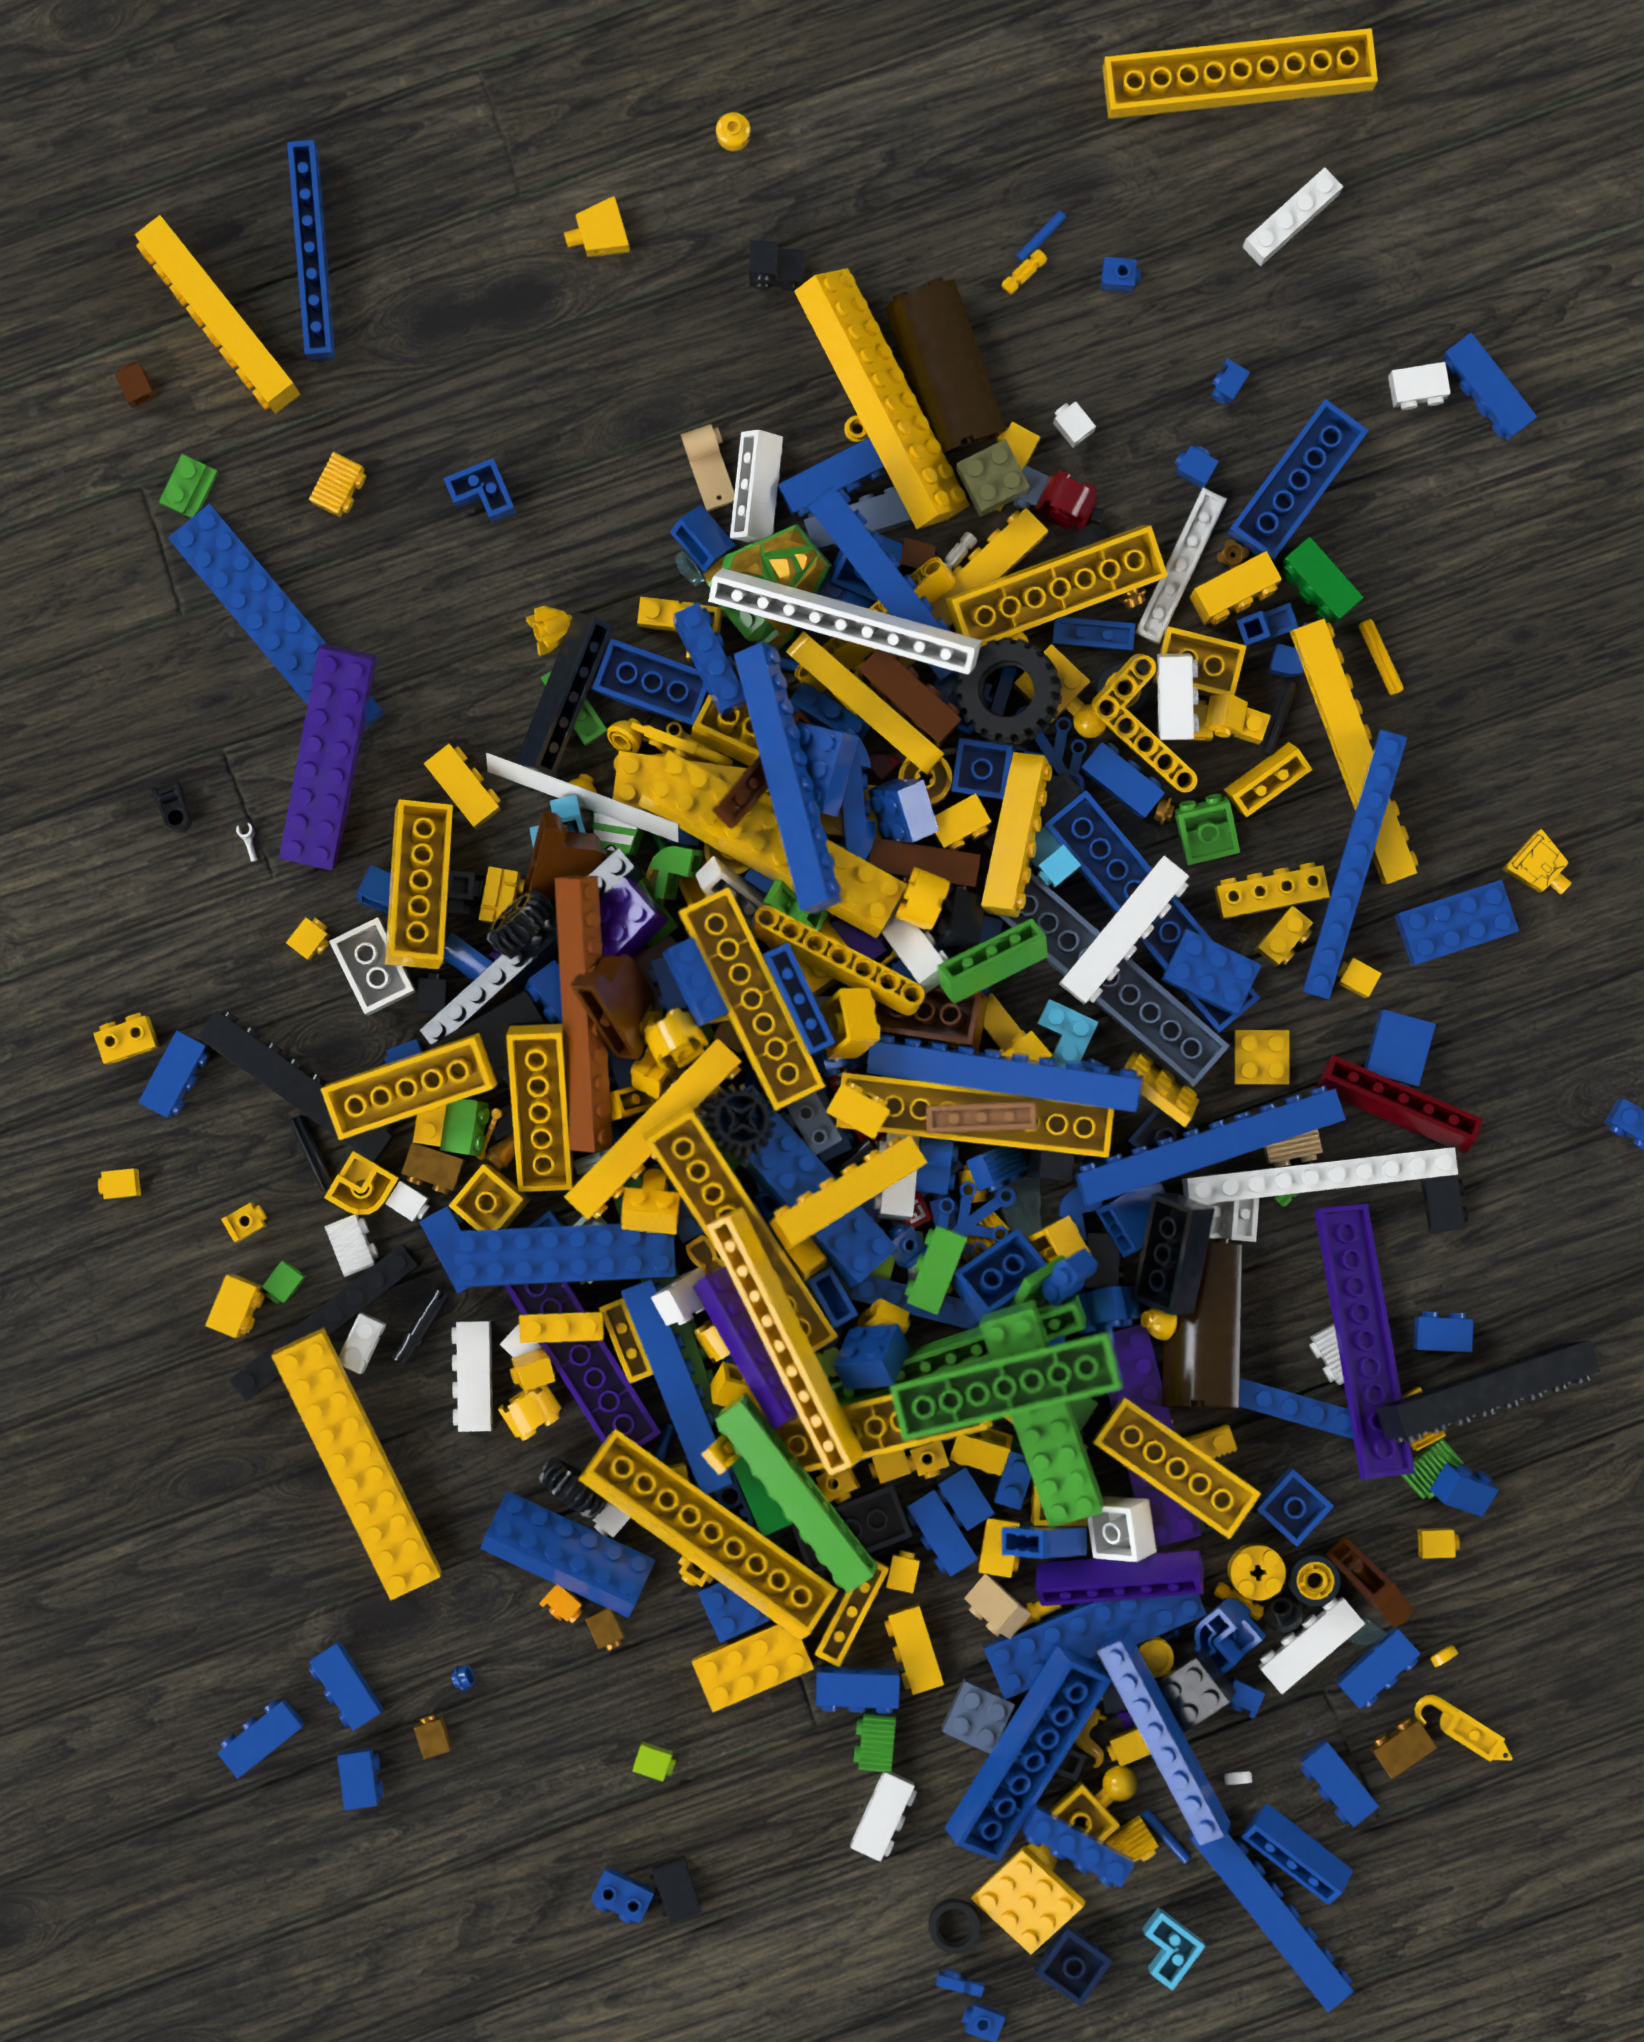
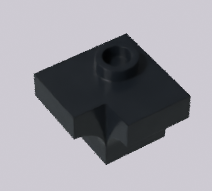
M449 870L446 913L469 915L471 902L482 903L486 876L472 872Z

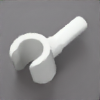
M248 823L249 832L243 835L238 825L236 832L245 841L251 862L258 860L252 840L255 835L254 828Z

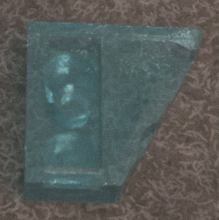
M1025 1176L1006 1185L1012 1187L1016 1192V1201L1013 1205L999 1208L1010 1232L1012 1233L1019 1229L1026 1237L1041 1230L1040 1179L1026 1178ZM1002 1192L1001 1198L1003 1201L1007 1202L1010 1200L1009 1192Z

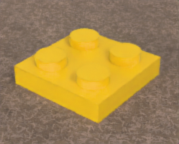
M1234 1030V1084L1289 1085V1030Z

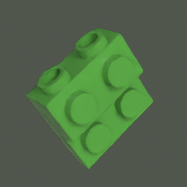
M1212 794L1206 797V802L1196 804L1194 800L1184 801L1179 804L1180 808L1174 809L1187 865L1240 853L1231 804L1227 797H1222L1221 794Z

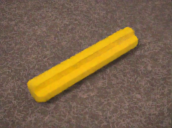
M1368 619L1359 624V629L1389 694L1395 695L1400 693L1404 687L1373 620Z

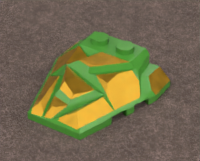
M796 524L722 556L704 573V577L711 588L713 576L719 570L725 568L817 594L832 565L802 528ZM718 604L743 636L749 641H755L756 644L762 642L774 646L779 651L796 633L795 629L797 626Z

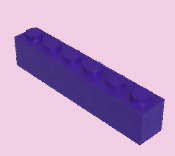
M724 1266L704 1276L693 1288L772 1429L775 1430L793 1421L800 1415L727 1267Z
M1186 1550L1174 1553H1156L1138 1562L1109 1559H1076L1072 1561L1037 1563L1036 1592L1041 1606L1203 1594L1204 1565L1199 1551Z

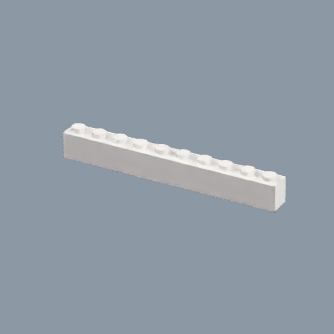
M722 568L713 576L709 602L968 675L976 666L982 640Z
M1455 1147L1185 1178L1182 1179L1184 1197L1202 1204L1457 1175L1458 1168Z

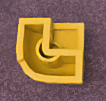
M353 1151L324 1198L347 1212L356 1215L370 1214L378 1210L385 1203L399 1177Z

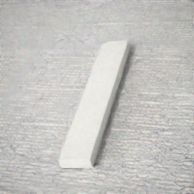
M1202 488L1165 567L1168 577L1159 580L1135 631L1136 635L1159 645L1227 498Z

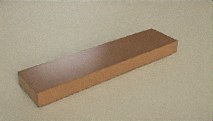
M1036 1102L926 1106L927 1133L1037 1129Z

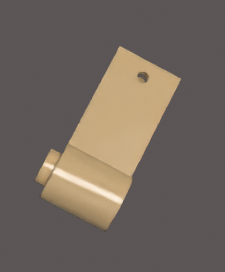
M709 424L680 434L706 511L708 512L734 503L735 493L718 444L723 443L718 427L713 429L712 425Z

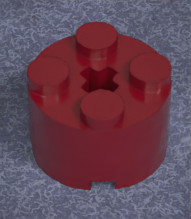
M1058 471L1056 475L1048 478L1035 509L1038 512L1041 508L1044 511L1043 517L1055 525L1070 529L1074 525L1078 526L1077 531H1081L1085 528L1097 502V496L1095 495L1097 489L1089 483L1084 482L1081 484L1072 480L1073 477L1066 472Z

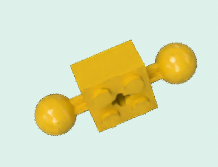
M1023 632L1006 637L1013 640L1022 639L1029 643L1027 636ZM1051 644L1043 653L1049 657L1058 671L1062 684L1060 689L1062 701L1058 705L1056 718H1052L1050 724L1067 709L1074 716L1073 724L1078 734L1085 738L1100 736L1107 726L1093 712L1091 704H1084L1078 698L1089 685L1090 680ZM1025 671L1014 682L1013 688L1028 703H1031L1034 696V685L1031 677ZM1099 706L1101 714H1106L1103 708Z
M1125 1766L1112 1767L1105 1773L1102 1783L1103 1789L1096 1795L1080 1780L1048 1811L1073 1825L1075 1824L1074 1819L1076 1817L1084 1816L1085 1825L1077 1824L1076 1827L1104 1841L1120 1826L1118 1820L1106 1807L1114 1800L1126 1801L1135 1794L1138 1784L1136 1775ZM1032 1843L1026 1846L1052 1871L1057 1864V1857L1050 1853L1051 1848L1044 1844L1038 1847Z

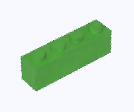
M1031 918L937 965L940 987L955 1004L1047 958L1046 935Z

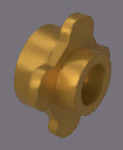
M1229 539L1225 542L1224 550L1218 553L1217 560L1219 563H1225L1230 566V569L1241 565L1242 560L1248 557L1249 551L1246 547L1237 544L1235 540ZM1231 553H1235L1234 558L1230 556Z
M1137 588L1126 592L1119 598V601L1124 603L1127 609L1137 606L1146 600L1144 596L1146 590Z
M1160 798L1154 816L1155 820L1161 821L1160 825H1163L1165 820H1171L1175 807L1170 804L1172 798H1169L1168 801Z

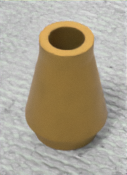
M514 1132L487 1150L489 1153L485 1156V1159L499 1172L503 1168L507 1169L515 1157Z

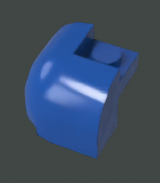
M1232 1598L1226 1599L1210 1611L1197 1625L1194 1635L1196 1642L1195 1650L1198 1651L1203 1647L1223 1674L1235 1666L1245 1653L1260 1643L1266 1636L1248 1616L1251 1610L1244 1603Z

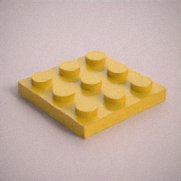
M1134 1051L1123 1069L1137 1070V1075H1143L1142 1095L1185 1127L1192 1119L1199 1102L1195 1091L1188 1086H1180L1174 1081L1175 1077L1165 1069L1160 1071L1152 1065L1154 1063L1153 1060L1146 1054L1140 1053L1139 1055Z
M1026 1846L1022 1847L971 1897L984 1912L1030 1954H1033L1080 1911L1086 1902Z

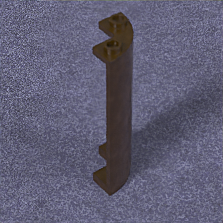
M937 278L928 282L927 287L909 294L908 292H902L893 296L894 301L885 306V310L917 403L928 420L929 426L939 442L944 456L959 453L970 444L992 440L1006 431L955 279L944 281L943 278Z
M1216 1238L1215 1242H1208L1194 1314L1177 1315L1176 1330L1170 1339L1164 1341L1162 1407L1183 1410L1200 1407L1218 1410L1239 1408L1242 1245L1232 1244L1231 1239Z

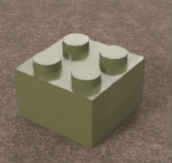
M1006 439L957 463L956 471L980 517L1029 492L1030 486Z

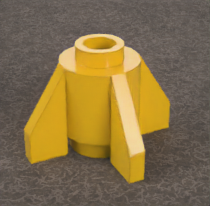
M541 606L534 609V615L526 617V621L533 628L534 635L538 641L537 649L540 656L551 653L564 641L572 621L570 614L567 615L563 610Z

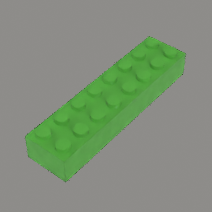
M1035 1299L987 1313L981 1317L979 1325L991 1360L1050 1347ZM1070 1401L1011 1415L1049 1528L1102 1513L1104 1500Z
M1107 1332L890 1386L902 1438L903 1441L1121 1389L1124 1385L1111 1334Z

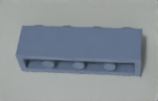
M894 486L885 489V494L874 497V494H868L858 499L859 502L849 505L853 512L858 509L867 520V523L864 525L865 528L878 534L913 523ZM808 514V518L804 519V527L807 536L821 552L837 548V544L814 514Z

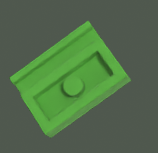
M182 454L159 503L190 518L194 517L200 512L219 472Z

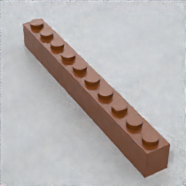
M571 875L555 878L570 1150L598 1152L612 1148L607 1043L570 986L576 975L590 974V972L595 971L602 959L598 876Z

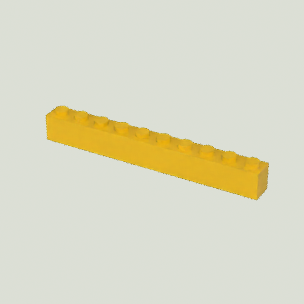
M1027 508L1021 513L1016 510L1007 519L1008 525L1002 531L998 528L988 537L987 540L990 543L985 548L981 549L978 547L968 557L970 562L964 568L959 565L952 572L955 577L954 585L931 604L934 609L930 613L936 620L941 617L950 629L953 626V622L945 598L1004 577L1047 536L1048 529ZM899 655V662L905 668L908 665L912 666L917 661ZM865 659L852 668L854 671L853 675L857 678L858 669L865 663ZM832 693V698L839 705L859 717L857 713Z
M1320 619L1289 632L1356 811L1373 753L1369 742L1372 739V735L1368 725H1363L1360 714H1363L1359 700L1354 699L1350 690L1353 689L1352 680L1348 673L1344 674L1341 665L1344 663L1343 655L1339 648L1335 649L1332 638L1335 637L1333 628L1329 622H1325V619ZM1390 798L1372 855L1382 884H1390L1416 874L1415 867L1418 866L1415 853L1409 851L1406 841H1409L1408 833L1404 826H1400L1397 816L1400 815L1395 800L1391 801Z
M743 1207L719 1217L710 1223L707 1228L828 1474L832 1475L852 1467L864 1456V1453Z

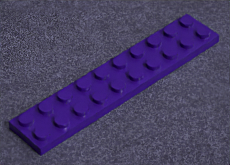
M1368 1204L1316 1209L1314 1212L1360 1478L1365 1480L1415 1473L1410 1442L1406 1440L1397 1443L1396 1439H1385L1376 1411V1407L1402 1399Z

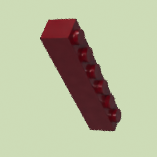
M1332 1055L1324 1066L1316 1087L1326 1086L1327 1090L1336 1089L1340 1101L1451 1148L1455 1147V1150L1465 1154L1475 1143L1483 1121L1478 1116L1335 1055Z

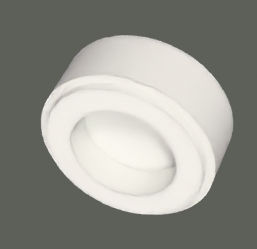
M1250 1771L1225 1773V1785L1252 1783V1775Z

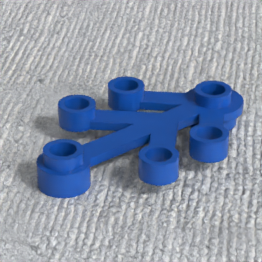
M1028 706L1021 707L1016 715L1022 713ZM1061 717L1055 723L1057 733L1054 748L1041 731L1034 740L1044 754L1026 751L1022 747H1016L1012 750V755L1013 752L1021 751L1027 754L1044 755L1049 764L1058 774V776H1051V780L1046 782L1047 786L1066 771L1079 788L1084 791L1085 781L1079 774L1082 756L1087 749L1086 743L1081 739H1076L1072 742L1070 751L1073 755L1069 770L1062 761L1067 733L1072 727V723L1067 717ZM1066 721L1068 729L1061 730L1058 723ZM1074 744H1082L1083 751L1076 752L1073 748Z
M972 1182L963 1183L959 1188L961 1199L957 1225L951 1230L961 1234L990 1238L995 1242L1001 1241L995 1236V1232L998 1229L1004 1231V1238L1008 1236V1230L1003 1226L991 1228L976 1224L998 1208H1006L1013 1205L1016 1201L1015 1190L1006 1185L995 1190L994 1198L969 1216L972 1197L976 1194L977 1189ZM965 1185L972 1187L973 1192L971 1195L964 1194L963 1188ZM1003 1191H1007L1010 1194V1200L1007 1202L1001 1198ZM943 1198L937 1205L939 1210L937 1225L948 1228L949 1214L953 1212L955 1204L952 1199ZM943 1201H948L951 1204L949 1211H944L941 1208ZM975 1242L972 1245L965 1244L962 1253L976 1258L978 1255H975L973 1252V1248L976 1245L981 1246L983 1252L987 1248L985 1244Z

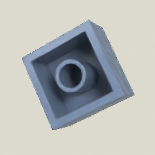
M963 1678L942 1724V1732L991 1754L1001 1737L1015 1703L1009 1698L1004 1699V1696Z

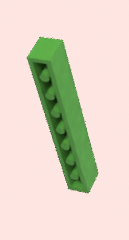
M747 1393L720 1410L715 1419L719 1431L724 1436L727 1435L735 1452L740 1457L745 1458L750 1465V1470L754 1477L761 1479L766 1486V1491L770 1498L774 1501L777 1500L783 1508V1514L786 1519L796 1525L802 1540L812 1546L818 1561L823 1566H827L831 1571L834 1582L849 1593L872 1578L878 1567L776 1431L772 1429L769 1422Z

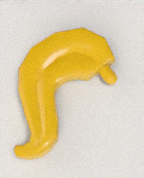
M1097 1708L1094 1709L1074 1741L1080 1749L1095 1758V1763L1092 1764L1094 1768H1098L1103 1763L1104 1752L1090 1738L1089 1733L1097 1725L1098 1719L1103 1721L1107 1719L1105 1715L1100 1714L1101 1711Z

